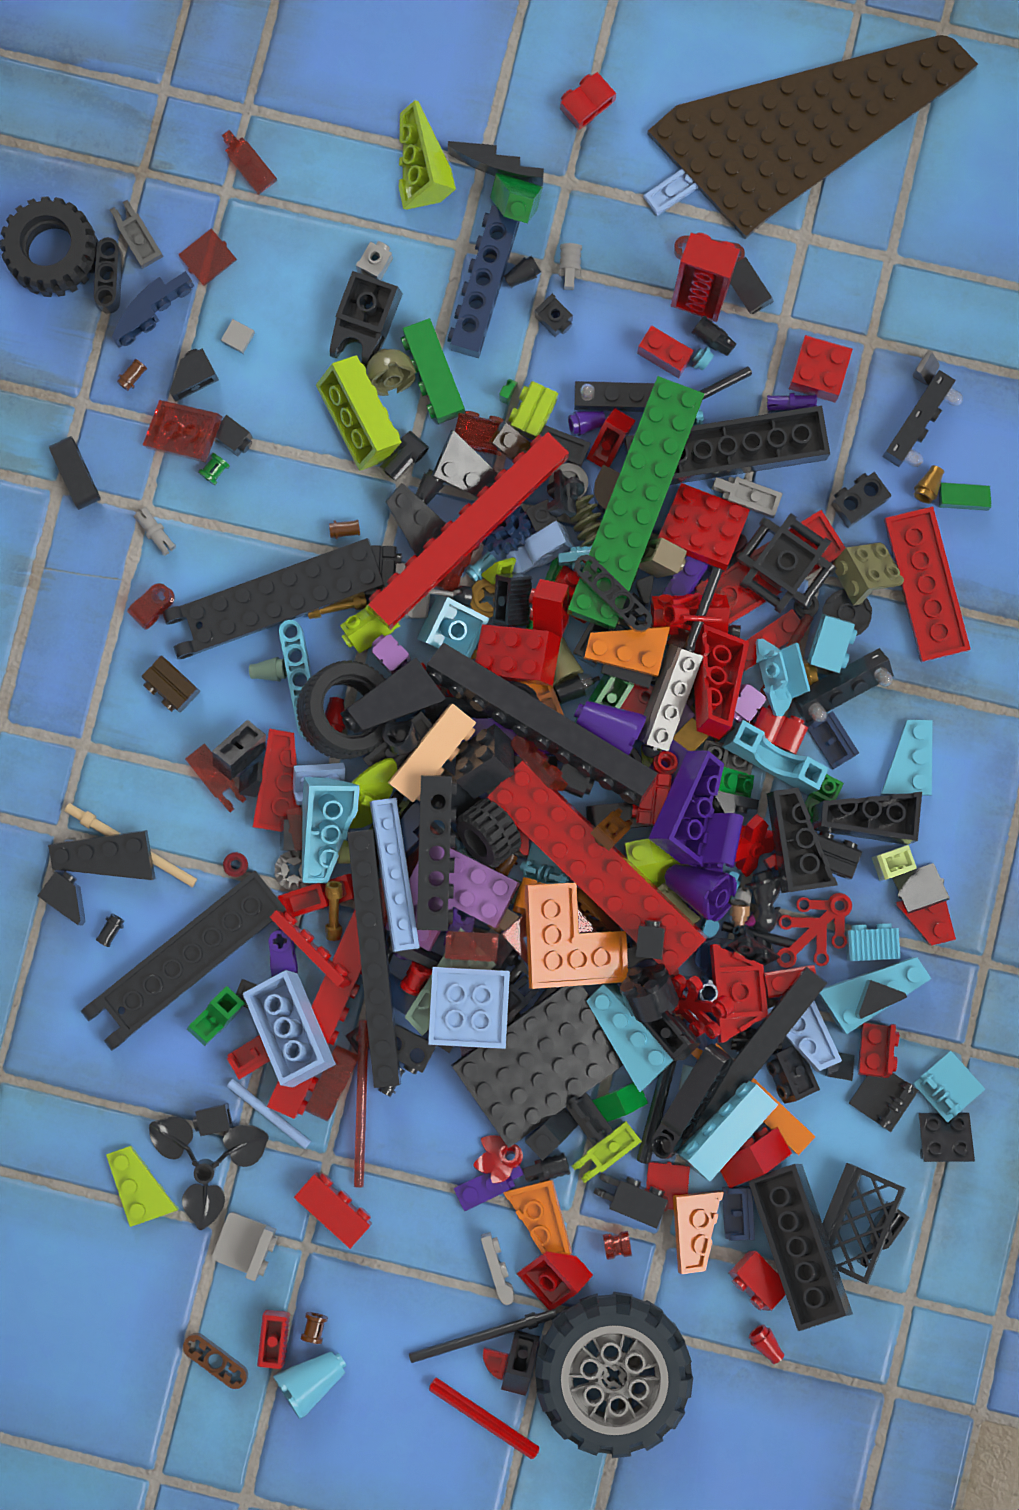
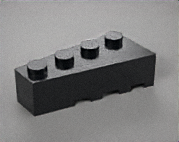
M799 788L766 793L781 893L838 886L830 870L829 861L819 843L818 834L814 831L810 821L811 818Z
M922 792L822 801L814 805L812 826L815 831L909 845L918 841Z

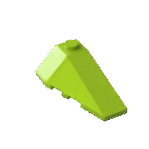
M414 100L400 113L399 142L403 144V157L399 158V166L403 167V179L399 180V192L403 209L406 210L440 203L456 190L451 167L419 101Z
M648 838L623 844L626 858L657 888L665 883L664 876L667 869L674 864H681Z

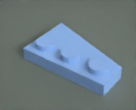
M813 1001L786 1035V1038L808 1063L819 1072L840 1063L842 1060L816 1003ZM771 1007V1008L767 1009V1010H768V1014L771 1012V1010H772L774 1007Z

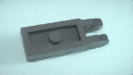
M126 200L123 204L127 213L130 214V218L122 221L121 215L115 208L110 209V212L118 223V229L143 269L164 256L139 214L135 213L129 201Z

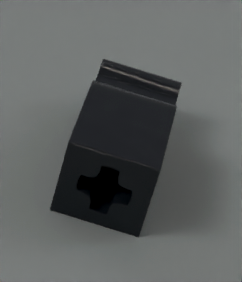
M892 1206L887 1207L888 1212H890ZM883 1209L880 1210L873 1221L876 1228L885 1225L887 1220ZM899 1209L882 1250L892 1245L910 1218ZM874 1233L866 1236L869 1242L865 1248L866 1252L876 1248L877 1240ZM873 1254L868 1255L869 1260L872 1258ZM864 1257L857 1260L865 1268L868 1267Z

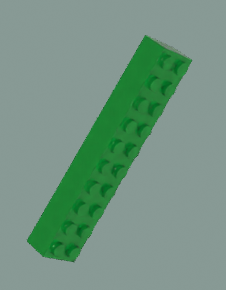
M657 376L589 553L628 591H630L705 395V393ZM588 561L585 563L582 573L588 571L592 575L588 580L593 582L596 575L602 572L597 570L594 573L590 569L592 563ZM607 578L599 579L597 581V588L603 592L610 590V580ZM579 579L567 614L614 631L619 616ZM618 596L615 599L616 607L623 609L627 597Z

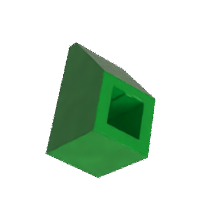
M724 767L718 791L751 798L755 775H748V773Z

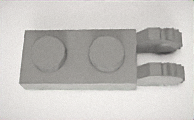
M491 1232L482 1234V1245L501 1303L507 1306L514 1302L515 1295L512 1284L505 1280L506 1277H509L506 1264L499 1261L497 1253L501 1252L498 1238H492Z

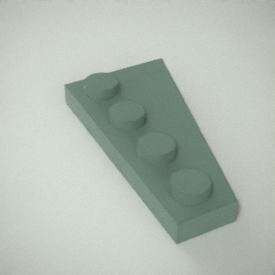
M460 928L437 967L492 970L496 964ZM432 974L405 1016L422 1036L429 1030Z

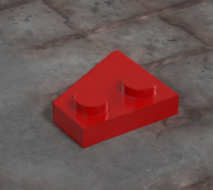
M902 901L895 902L896 907L910 920L909 922L922 934V937L930 946L956 940L946 901L910 914L907 913Z

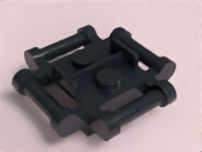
M790 513L781 527L763 517L759 522L760 527L745 548L734 557L740 564L750 569L740 583V586L744 589H750L776 607L774 610L778 613L783 611L791 598L803 608L809 609L815 594L828 576L833 575L837 569L832 563L822 557L832 541L826 537L823 539L796 520L797 517ZM792 528L800 535L808 539L810 542L818 546V549H814L809 544H807L806 542L798 538L796 535L788 531V529ZM771 532L774 534V537L759 558L754 561L750 556L765 535ZM815 564L821 567L820 572L805 593L801 594L797 591ZM758 574L767 583L785 593L783 598L780 599L754 581L755 575Z

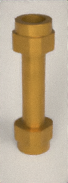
M365 593L308 614L309 619L322 618L321 614L355 608V610L366 608Z
M331 881L326 884L325 895L329 899V923L325 925L327 940L338 941L342 935V926L339 923V899L342 898L343 890L340 882Z

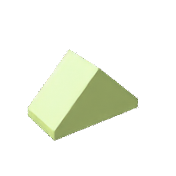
M909 845L871 857L879 881L917 869Z

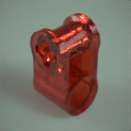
M154 584L139 599L132 603L127 613L146 630L160 618L164 610L172 606L175 600L174 592L164 584ZM160 591L164 593L165 599L163 601L159 599L158 593Z

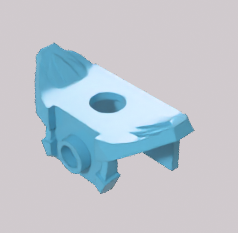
M757 639L755 643L756 663L760 665L765 685L763 690L768 698L773 715L783 716L789 708L792 698L810 691L799 643L779 650L766 640Z

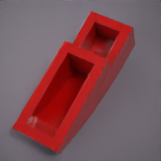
M352 873L328 881H337L342 884L343 895L339 899V904L354 899ZM316 883L279 895L278 899L287 909L284 913L288 911L294 917L329 907V899L325 895L327 883Z

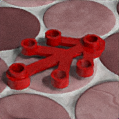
M843 893L833 894L828 900H809L806 897H802L796 901V909L799 912H808L810 909L827 910L820 918L791 917L790 915L779 917L778 926L783 930H788L792 927L808 928L789 948H782L776 953L780 956L776 960L780 967H792L796 963V955L815 936L816 953L813 955V962L817 966H825L829 962L827 954V924L833 919L835 935L831 938V944L837 949L846 946L847 939L844 936L845 917L852 910V901ZM802 900L808 903V907L805 910L799 907V903ZM837 901L843 903V909L840 911L835 908ZM785 917L790 920L788 927H784L781 924L782 919ZM837 936H840L843 939V944L841 946H837L835 944V938ZM783 953H787L790 956V960L787 963L781 960ZM819 954L825 956L824 963L817 961L816 958Z
M681 974L673 977L671 980L679 997L678 1005L674 1009L676 1014H681L690 1023L689 1029L696 1037L703 1033H706L710 1039L721 1034L720 1026L712 1021L704 1012H712L716 1018H726L734 1012V1005L730 998L726 995H721L713 1000V1002L697 1000L699 991L703 988V983L699 977L692 976L688 980ZM686 987L689 990L687 997L683 994V990Z

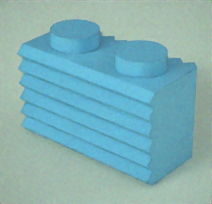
M892 923L876 924L877 929L867 930V925H851V930L845 931L847 961L900 959L899 928H892Z

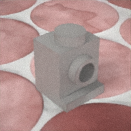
M377 241L376 244L370 242L360 261L356 264L357 272L382 280L393 260L392 253L389 252L390 247L380 241ZM373 255L380 257L377 261L371 260Z

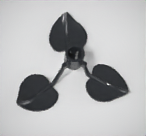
M168 1117L152 1121L149 1125L151 1141L162 1156L168 1159H178L185 1149L192 1161V1165L195 1166L194 1178L201 1184H193L185 1190L182 1197V1205L186 1214L199 1230H203L212 1224L224 1207L225 1194L222 1188L218 1185L208 1186V1183L214 1177L216 1167L229 1154L233 1163L238 1166L248 1167L254 1165L262 1157L269 1139V1135L256 1126L238 1125L228 1130L224 1135L223 1143L228 1150L216 1161L213 1162L210 1159L197 1161L191 1148L188 1146L193 1139V1130L189 1122L180 1117Z

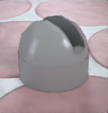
M739 887L735 897H731V904L750 906L752 900L751 892L749 889H746V892L742 891V887Z

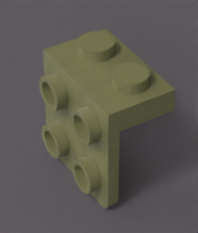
M883 543L847 547L832 563L837 568L835 573L853 605L861 604L873 590L900 586L904 582V578L900 575L899 569Z

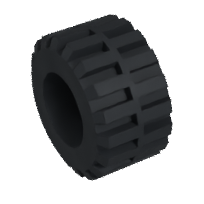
M489 799L479 800L457 817L456 829L463 845L476 860L487 867H498L521 848V836L514 821L503 808Z

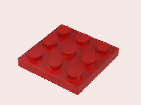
M681 483L658 538H664L686 550V555L726 571L750 509Z

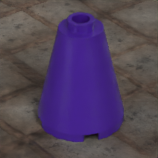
M586 701L584 705L579 703L573 716L577 718L576 724L627 755L630 754L632 746L646 721V716L640 713L591 701Z
M674 864L667 869L664 876L666 886L706 920L715 922L724 917L731 907V904L728 903L730 896L735 897L737 882L735 877L729 873Z

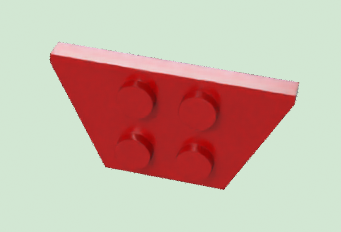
M718 944L710 945L713 984L718 990L717 998L721 995H726L734 1005V1012L726 1018H716L717 1024L721 1028L718 1043H724L768 1016L764 966L754 960L750 961L736 952L732 953L723 949Z

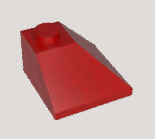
M548 1251L516 1273L548 1310L557 1308L576 1295L593 1276L577 1256Z

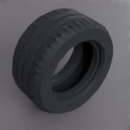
M344 660L324 667L309 678L301 689L296 706L298 725L301 727L302 735L307 738V742L314 746L315 750L322 754L324 753L325 756L342 760L363 756L384 743L385 741L381 734L386 723L365 730L361 735H345L339 733L329 724L323 707L325 695L331 686L346 685L353 687L364 696L385 680L383 675L379 674V671L375 670L372 666L369 667L368 664L363 662Z

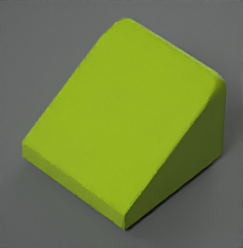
M513 557L494 563L481 574L482 577L492 585L495 584L496 574L513 572L516 558Z

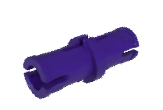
M789 393V395L783 396L767 395V411H790L817 406V394L795 395V393Z

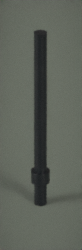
M551 1309L538 1314L532 1312L519 1320L409 1353L411 1363L418 1362L525 1328L529 1330L537 1328L541 1323L554 1320L557 1317L556 1310Z

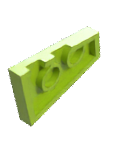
M132 1145L106 1154L130 1227L179 1210L178 1206L170 1199L165 1192L166 1190L158 1183Z

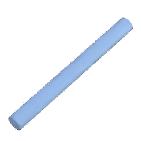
M232 1079L226 1087L304 1149L308 1147L311 1140L272 1109L268 1108L267 1105L237 1081Z

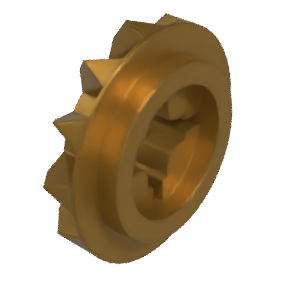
M484 578L473 585L470 605L474 611L490 618L493 617L494 607L488 602H480L485 598L483 589L490 595L495 594V584L492 585Z

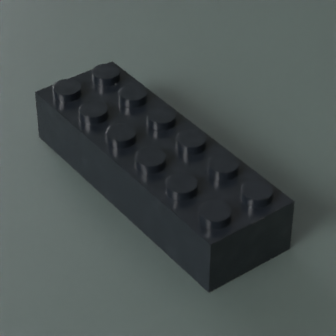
M792 1164L748 1181L797 1331L810 1329L853 1315L803 1165Z

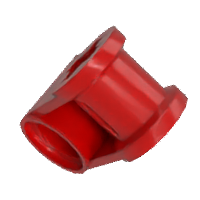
M412 961L406 976L400 983L401 988L410 995L418 996L429 980L432 969Z

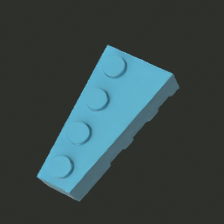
M911 957L825 987L818 996L841 1032L848 1034L886 1009H881L862 1019L856 1017L855 1012L867 980L878 982L905 992L908 995L929 981L931 977L918 957Z
M616 983L603 984L587 1000L589 1007L639 1092H641L673 1062V1059L642 1022L636 1021L635 1017L631 1016L620 988Z
M751 1081L743 1083L736 1090L735 1095L689 1138L676 1154L695 1172L711 1181L778 1104L757 1084Z

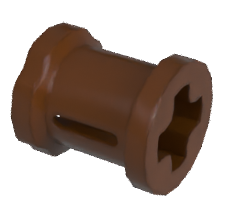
M306 1312L305 1318H307L305 1331L301 1334L300 1339L305 1342L322 1344V1331L324 1323L328 1321V1317L315 1312Z

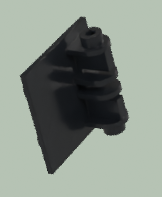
M894 1073L889 1078L866 1076L849 1104L889 1132H892L919 1090Z
M919 1113L922 1143L920 1158L923 1159V1162H975L969 1113H958L948 1123L939 1113Z

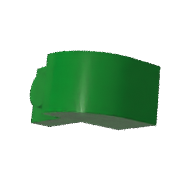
M226 986L187 1027V1030L200 1043L206 1046L233 1020L245 1003Z

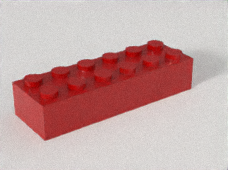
M690 233L680 261L671 307L700 317L705 315L709 320L717 322L740 249L735 248L734 244L727 241H721L720 243L711 240V237L704 233Z

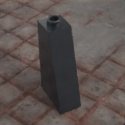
M414 658L340 714L343 717L342 721L346 728L356 734L429 708L446 698L417 658Z

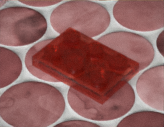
M159 400L143 446L147 449L206 463L223 417L215 412Z

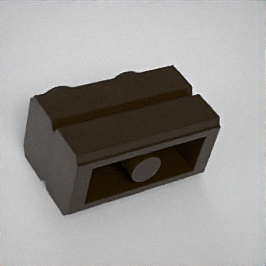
M162 655L142 675V678L146 681L143 686L153 695L158 692L164 698L161 703L171 712L176 709L181 713L200 693V690Z

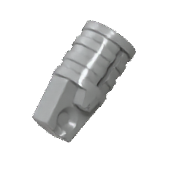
M564 243L560 245L561 265L559 266V276H565L564 290H574L575 277H581L580 258L582 245Z

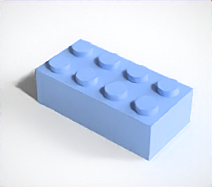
M285 970L243 993L280 1085L293 1088L336 1065L297 973Z

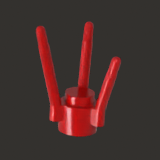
M700 593L691 594L680 599H671L670 605L664 607L662 614L667 627H677L690 631L691 625L684 624L687 621L722 622L723 619L721 617L690 615L688 608L681 605L700 597Z

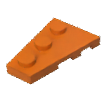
M553 1179L510 1189L503 1193L516 1210L519 1219L527 1227L530 1236L542 1254L548 1251L572 1255Z

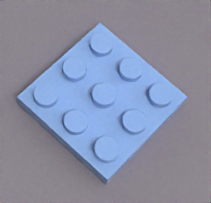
M433 967L428 1045L506 1049L510 971Z

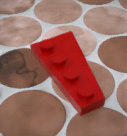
M269 729L263 761L262 782L257 796L253 828L280 832V820H287V815H300V805L296 804L293 793L294 766L297 763L295 737L292 732Z

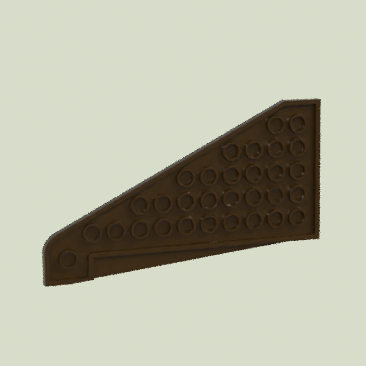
M937 35L676 105L652 126L647 134L680 170L683 169L685 174H688L693 183L698 185V189L746 239L771 216L934 99L942 96L960 83L977 67L978 63L955 39L945 35Z

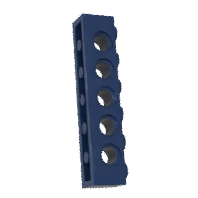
M492 206L490 213L486 212L484 215L482 227L485 230L483 236L479 235L477 238L475 250H478L476 259H471L468 273H471L469 282H464L461 292L464 300L462 305H457L454 319L458 320L455 328H450L447 342H450L451 351L475 358L480 357L520 221L504 217L496 206ZM501 232L503 237L495 240L491 238V234ZM491 254L497 259L492 263H488L484 260V257ZM485 277L490 282L485 286H481L477 283V280ZM474 300H479L483 303L478 309L470 307V303ZM467 323H472L476 328L472 332H466L463 330V326Z

